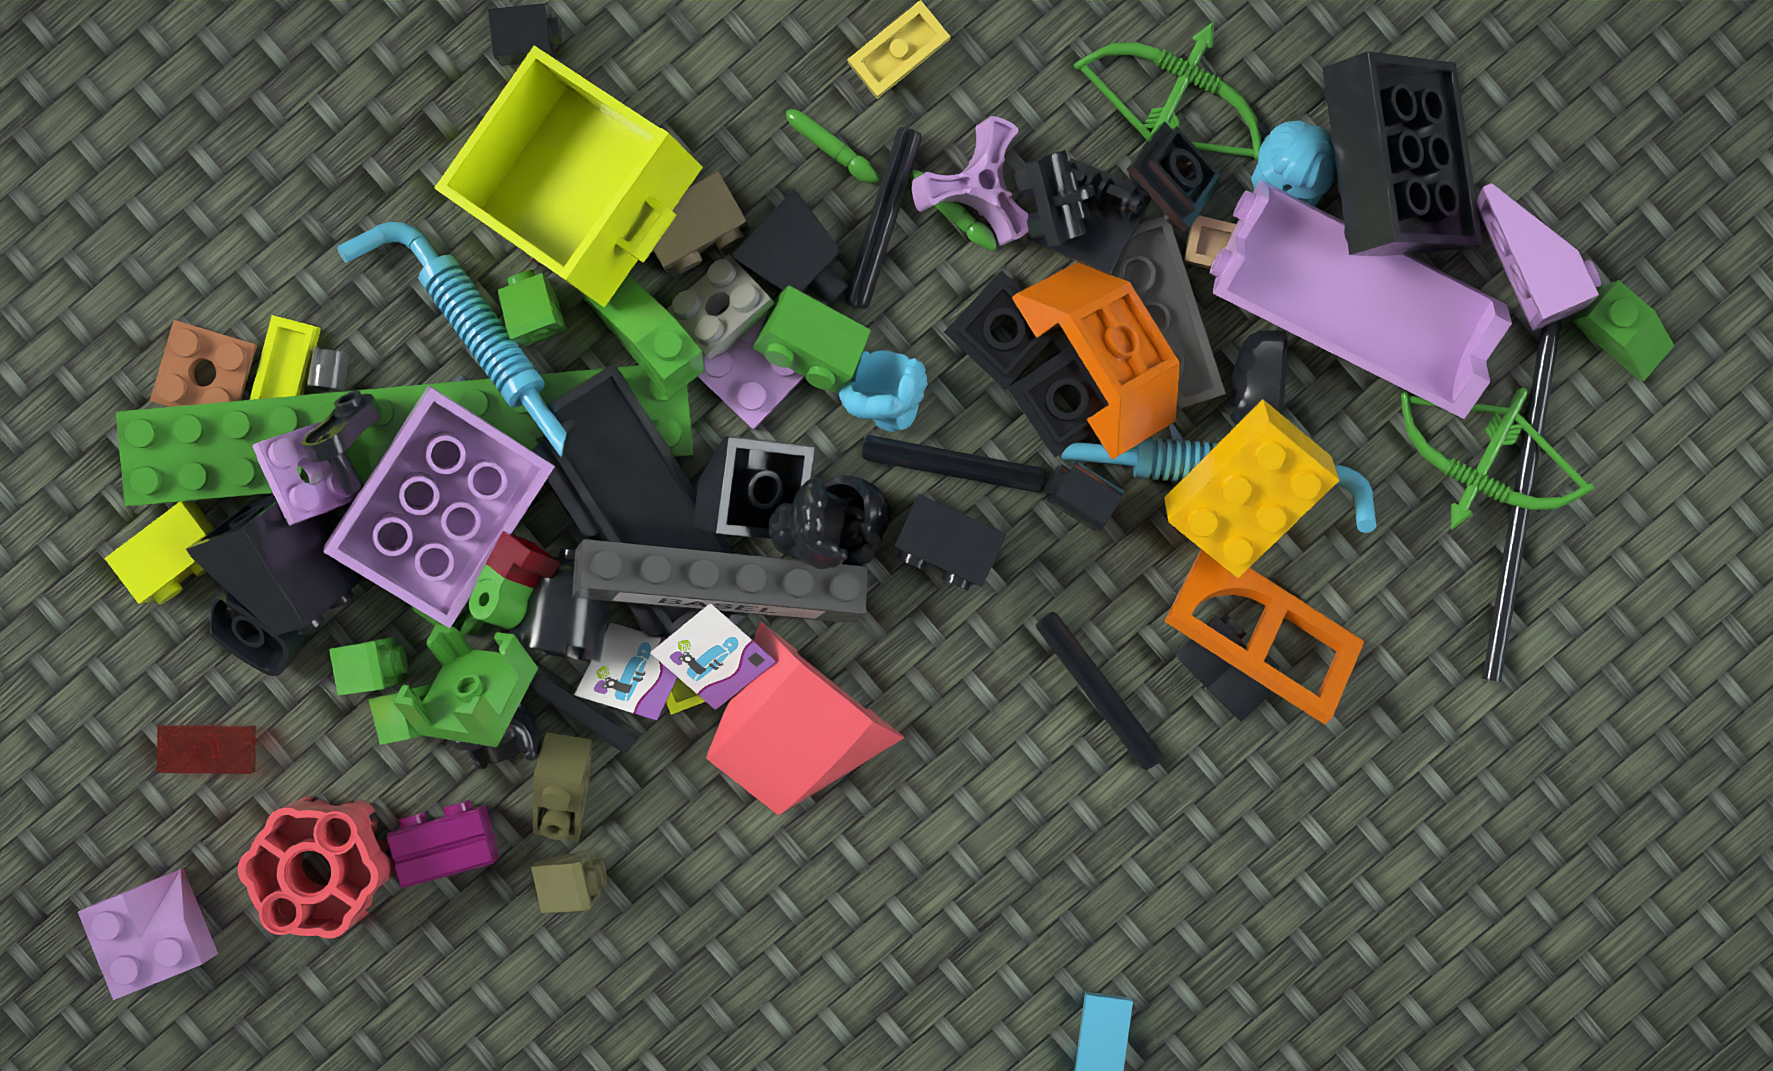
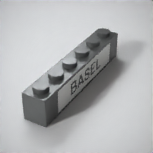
M583 539L575 550L572 597L691 609H704L711 603L719 611L852 623L866 614L868 567L842 564L835 568L817 569L800 560Z

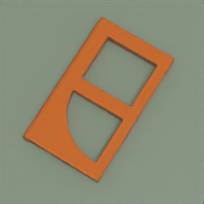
M1200 549L1164 620L1170 626L1324 725L1334 715L1364 644L1362 639L1249 567L1237 578L1202 549ZM1222 595L1244 596L1265 605L1246 649L1192 616L1195 608L1210 598ZM1284 618L1336 651L1318 695H1315L1264 662Z

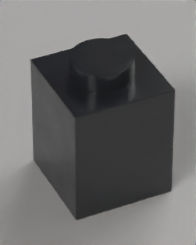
M545 3L488 9L493 57L501 66L522 64L533 46H536L556 60L555 46L563 44L561 23L559 17H552V13Z

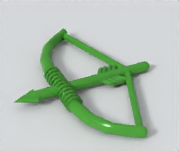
M1214 21L1193 36V41L1196 44L1188 60L1185 61L1181 57L1177 58V55H1171V52L1167 53L1165 49L1161 50L1141 43L1131 42L1112 43L1087 55L1074 64V68L1081 70L1147 141L1164 121L1172 129L1179 126L1180 121L1174 112L1189 83L1193 82V85H1199L1201 89L1202 87L1205 88L1204 91L1206 92L1209 90L1210 94L1217 93L1237 109L1250 128L1253 149L1198 142L1192 143L1199 151L1250 156L1258 161L1261 137L1255 113L1244 97L1227 83L1220 80L1221 77L1218 76L1216 78L1215 74L1210 75L1209 71L1205 72V69H1199L1198 66L1206 48H1213ZM1132 55L1153 61L1156 64L1155 66H1161V69L1164 70L1165 68L1167 72L1171 71L1173 75L1177 74L1179 78L1165 106L1152 108L1143 125L1087 65L1105 56Z
M1525 388L1517 389L1508 407L1475 404L1470 410L1493 413L1485 429L1491 441L1478 467L1474 470L1470 466L1466 467L1464 463L1460 464V461L1456 462L1454 458H1446L1426 442L1415 426L1410 403L1439 406L1421 397L1410 396L1408 392L1401 394L1407 436L1420 455L1444 472V475L1447 476L1448 474L1450 478L1454 477V480H1460L1462 484L1466 483L1467 488L1458 504H1451V530L1473 515L1469 508L1480 491L1484 495L1488 494L1490 498L1494 497V500L1498 499L1500 503L1504 502L1528 510H1555L1594 490V485L1591 483L1587 484L1519 414L1528 395V391ZM1523 428L1580 488L1563 497L1536 498L1510 489V486L1506 487L1504 483L1500 484V481H1494L1492 477L1488 478L1487 473L1501 446L1513 445Z

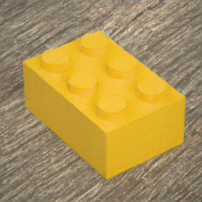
M1262 399L1164 497L1168 522L1239 578L1340 480L1332 456Z

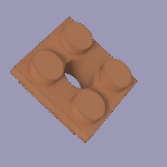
M173 320L150 401L168 407L241 401L257 345ZM210 360L216 368V378L210 385L203 387L195 379V368L200 362Z

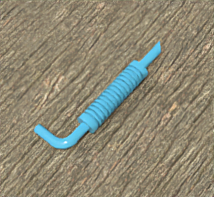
M386 222L376 225V227L337 246L338 252L345 263L383 244L400 242L411 249L424 267L419 273L418 279L450 322L481 368L486 372L504 400L512 408L524 405L557 453L562 457L567 432L539 395L544 388V380L537 370L534 369V366L529 362L521 348L518 347V344L510 339L507 329L492 311V308L487 304L481 293L477 291L476 286L472 284V281L467 277L454 256L449 254L439 257L426 239V236L416 227L404 222Z
M1149 437L1112 460L1102 444L1076 442L1067 447L1061 457L1063 460L1133 466L1134 478L1149 479L1150 475H1152L1153 480H1158L1161 475L1164 481H1167L1169 476H1171V481L1177 482L1178 477H1180L1181 481L1218 443H1212L1210 447L1209 442H1203L1202 446H1200L1199 441H1194L1191 445L1190 440H1185L1181 444L1180 439H1175L1174 444H1172V440L1168 438L1163 443L1162 438H1156L1155 442H1153V438ZM1336 464L1335 468L1340 481L1335 485L1347 489L1352 494L1358 530L1363 533L1372 532L1376 528L1373 491L1368 480L1359 472Z

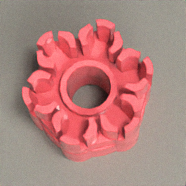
M307 796L276 810L269 816L265 828L258 834L250 850L241 857L238 864L239 878L247 887L250 899L259 912L260 921L266 930L276 935L291 933L300 936L318 935L331 939L345 933L369 913L366 909L371 906L376 890L396 873L394 859L386 854L390 850L389 845L375 837L378 832V819L369 818V815L376 812L370 803L357 800L353 803L350 801L339 806H333L321 799L312 802V796ZM305 851L318 852L328 860L331 867V878L328 885L316 884L306 876L302 867V858Z

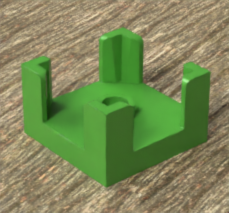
M436 624L427 640V646L443 665L423 702L409 685H402L393 701L394 705L419 735L498 747L538 669L514 634L497 632L494 639L500 646V653L472 649L455 627L451 626L448 628L445 625Z

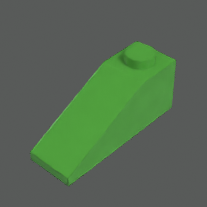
M629 275L626 276L605 308L580 292L581 296L667 399L705 371L702 350L676 319Z

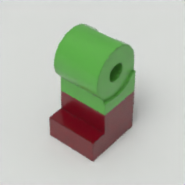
M503 531L471 593L469 600L470 613L478 620L505 629L514 628L524 618L527 611V601L540 576L551 579L560 561L534 542Z

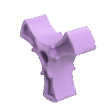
M991 116L976 125L975 152L969 161V165L962 173L946 176L926 172L912 181V194L915 206L919 212L937 203L946 201L960 202L973 207L979 212L980 216L983 215L988 220L995 232L998 244L1003 246L1021 238L1029 231L1026 222L1028 213L1014 202L1011 197L1012 193L1007 190L1003 178L1004 154L1008 144L1018 133V128L1005 119Z

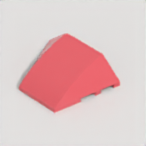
M760 621L755 633L754 642L776 662L731 697L714 735L706 759L779 816L904 739V736L871 709L864 708L802 658L793 646Z

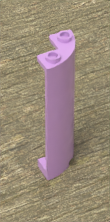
M1261 179L1253 193L1246 190L1234 210L1233 216L1239 220L1226 249H1220L1210 268V274L1216 276L1213 294L1465 419L1490 383L1486 361L1512 324L1508 305L1409 254L1390 256L1349 255L1348 243L1344 235V221Z

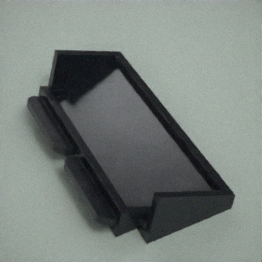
M615 363L547 404L567 432L562 457H560L544 434L535 439L538 444L532 451L555 466L546 482L581 535L586 537L597 535L600 541L735 554L723 534L693 527L697 492ZM625 603L644 634L649 637L672 635L702 610ZM720 611L734 624L749 615L746 613Z

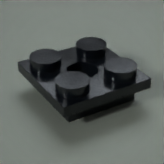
M1165 121L1157 127L1126 169L1134 186L1139 190L1146 191L1159 205L1164 219L1169 224L1177 226L1182 232L1191 227L1220 184L1217 180L1220 176L1219 172L1177 126L1172 129Z
M1001 270L944 333L1006 390L1062 330V327L1058 326L1036 338L1012 299L1015 294L1023 290ZM998 317L1012 319L1017 327L1015 339L1007 343L995 340L990 332L992 321Z
M1073 345L1007 388L1054 458L1062 454L1071 444L1080 442L1093 433L1094 430L1087 419L1109 405ZM1069 386L1077 391L1080 401L1074 412L1064 413L1056 408L1053 397L1059 387Z

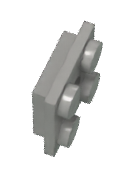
M728 254L724 259L715 261L709 267L707 274L689 290L680 292L674 298L672 305L666 310L676 319L703 353L712 360L717 354L721 356L769 313L768 309L775 303L734 258ZM729 305L725 312L718 315L721 309Z

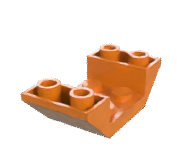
M1077 262L1012 297L1036 338L1058 326L1062 327L1109 405L1088 418L1087 421L1112 460L1176 421L1180 362L1129 281L1113 275H1107Z

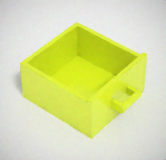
M533 46L437 183L435 189L605 308L638 260L642 263L645 262L677 216L673 209L703 167L667 131L662 128L660 129L536 46Z

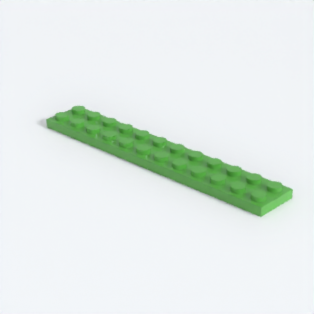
M640 365L618 367L673 456L694 455L688 386L685 385L667 399ZM603 369L539 374L545 382L544 388L539 395L547 405ZM491 379L356 390L360 391L361 394H372L382 411V416L363 431L345 452L364 484L428 385H431L531 451L538 444L535 439L544 433L524 405L512 408L507 404ZM352 391L116 412L125 506L272 494L270 485L256 458L257 455L253 445L257 442L325 421L335 409L334 402ZM297 466L300 478L304 482L309 483L306 471L302 467Z

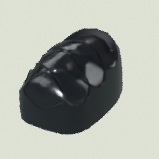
M1259 330L1249 335L1243 342L1232 375L1236 398L1235 410L1230 418L1236 425L1262 399L1283 415L1288 359V335L1286 331Z
M223 586L216 591L212 598L209 635L231 654L270 676L280 675L296 658L305 637L303 634L299 635L297 630L276 636Z

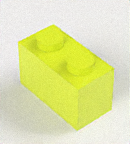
M180 501L104 559L139 604L156 601L161 605L183 590L179 583L192 573L197 577L206 573L190 557L186 549L214 527L195 502Z

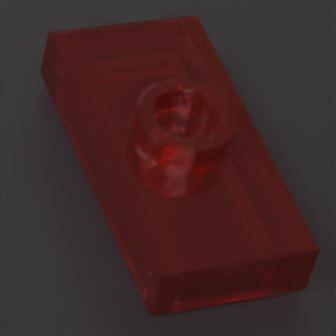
M256 725L157 726V773L251 774L256 772Z

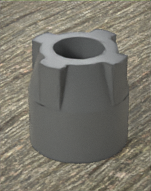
M313 348L307 386L325 391L344 392L348 376L349 355L342 351Z

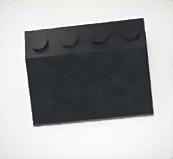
M1367 51L1322 68L1325 83L1324 95L1328 104L1332 132L1331 143L1335 153L1338 174V191L1341 196L1345 222L1344 235L1348 243L1349 255L1390 256L1471 249L1483 246L1456 63Z

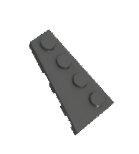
M1163 216L1138 224L1111 275L1131 283L1180 362L1177 404L1180 409L1225 395L1224 386L1171 224Z

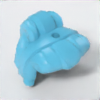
M1300 120L1284 122L1271 131L1270 135L1264 138L1261 144L1258 164L1251 177L1254 190L1261 179L1315 207L1323 194L1332 186L1336 175V160L1331 143V134L1320 126H1314Z
M878 350L872 353L863 351L853 374L852 382H846L839 389L840 400L849 414L860 419H872L880 429L888 432L907 429L915 420L919 402L922 401L924 391L928 385L926 369L921 361L915 358L910 359L906 355L890 350Z

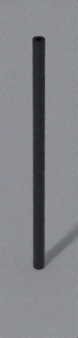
M1562 319L1541 328L1526 421L1542 437ZM1525 430L1514 491L1533 496L1541 447ZM1511 505L1482 676V679L1498 682L1502 680L1530 510Z

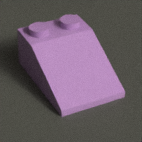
M1491 183L1482 188L1476 201L1478 213L1532 331L1586 309L1599 295L1596 287L1601 286L1598 272L1590 259L1583 261L1576 248Z

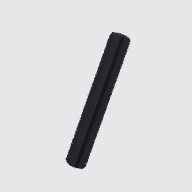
M900 127L897 130L845 297L846 303L853 307L867 309L870 306L921 142V133L906 127Z
M873 435L866 436L862 449V458L867 461L1036 493L1042 492L1046 479V470L1041 467Z
M1052 611L1042 617L1036 623L1037 630L1141 768L1148 770L1158 764L1163 758V753L1059 615Z

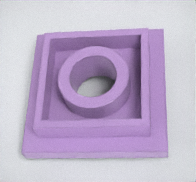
M322 422L257 442L253 445L257 455L256 458L289 526L350 504L358 494V491L353 494H346L328 460L312 462L301 444L302 439ZM297 466L302 467L306 471L309 483H305L300 478Z

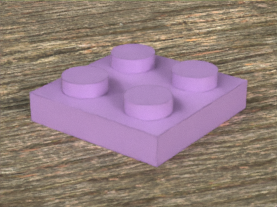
M765 317L721 356L717 354L710 360L702 351L705 371L698 376L753 430L805 378L788 367H778L770 363L765 358V355L752 349Z

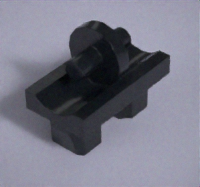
M1066 150L1053 152L1026 163V168L1015 173L1018 191L1023 196L1035 195L1038 210L1028 214L1026 221L1032 239H1046L1048 247L1061 245L1071 238L1086 233L1083 221L1086 213L1082 200L1094 196L1095 192L1093 185L1079 187L1075 170H1070Z

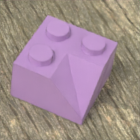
M184 868L78 911L113 1000L200 966L218 954Z

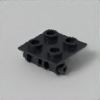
M1071 158L1068 161L1070 170H1075L1079 187L1093 185L1095 192L1094 196L1082 200L1086 217L1083 218L1086 233L1071 238L1061 245L1048 247L1046 239H1032L1030 234L1027 239L1107 275H1111L1152 198L1146 191L1139 190L1130 182Z

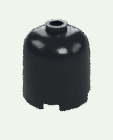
M560 548L558 557H554L560 561L551 579L540 576L527 601V611L524 618L517 626L510 629L509 634H514L524 649L526 647L541 649L543 654L581 661L589 659L594 662H601L610 601L572 597L575 550Z

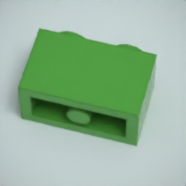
M788 285L773 301L775 304L769 308V313L764 319L752 349L765 355V358L770 363L778 367H788L806 377L807 381L814 387L835 392L853 377L871 330Z

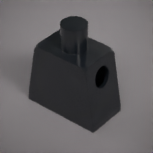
M794 189L732 254L734 260L740 266L778 291L782 292L788 285L804 294L812 289L829 307L849 287L830 269L841 256L840 248Z

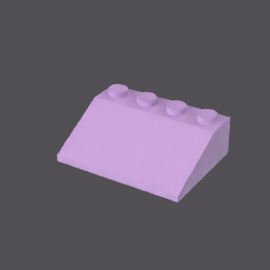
M428 385L364 483V486L360 489L325 543L324 553L450 628L470 598L477 579L502 532L505 531L510 534L513 532L555 466L431 385Z

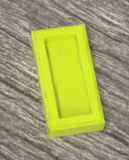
M271 316L250 400L304 395L309 368L312 362L313 348L317 346L321 328Z

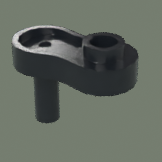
M352 391L338 398L334 402L335 409L327 419L309 432L301 442L312 462L328 460L346 494H353L359 491L364 484L345 450L354 443L363 431L382 416V411L372 394H361L360 391Z

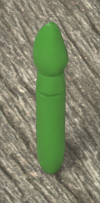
M795 109L786 111V118L793 128L834 160L836 159L837 162L848 167L849 172L855 178L870 184L879 181V175L865 157L856 155L846 144L806 114Z
M911 170L910 182L912 183L914 179L924 173L919 170ZM946 201L934 205L953 224L955 223L958 228L966 232L969 240L990 251L996 249V239L988 226L976 221L958 202Z

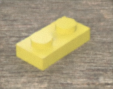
M920 0L847 59L848 64L876 99H878L949 42L950 35Z

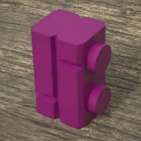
M468 799L444 806L445 815L427 820L426 813L420 812L398 819L399 828L389 832L387 840L392 858L395 861V868L402 889L495 863L500 858V853L492 831L487 806L483 804L472 807L471 800Z

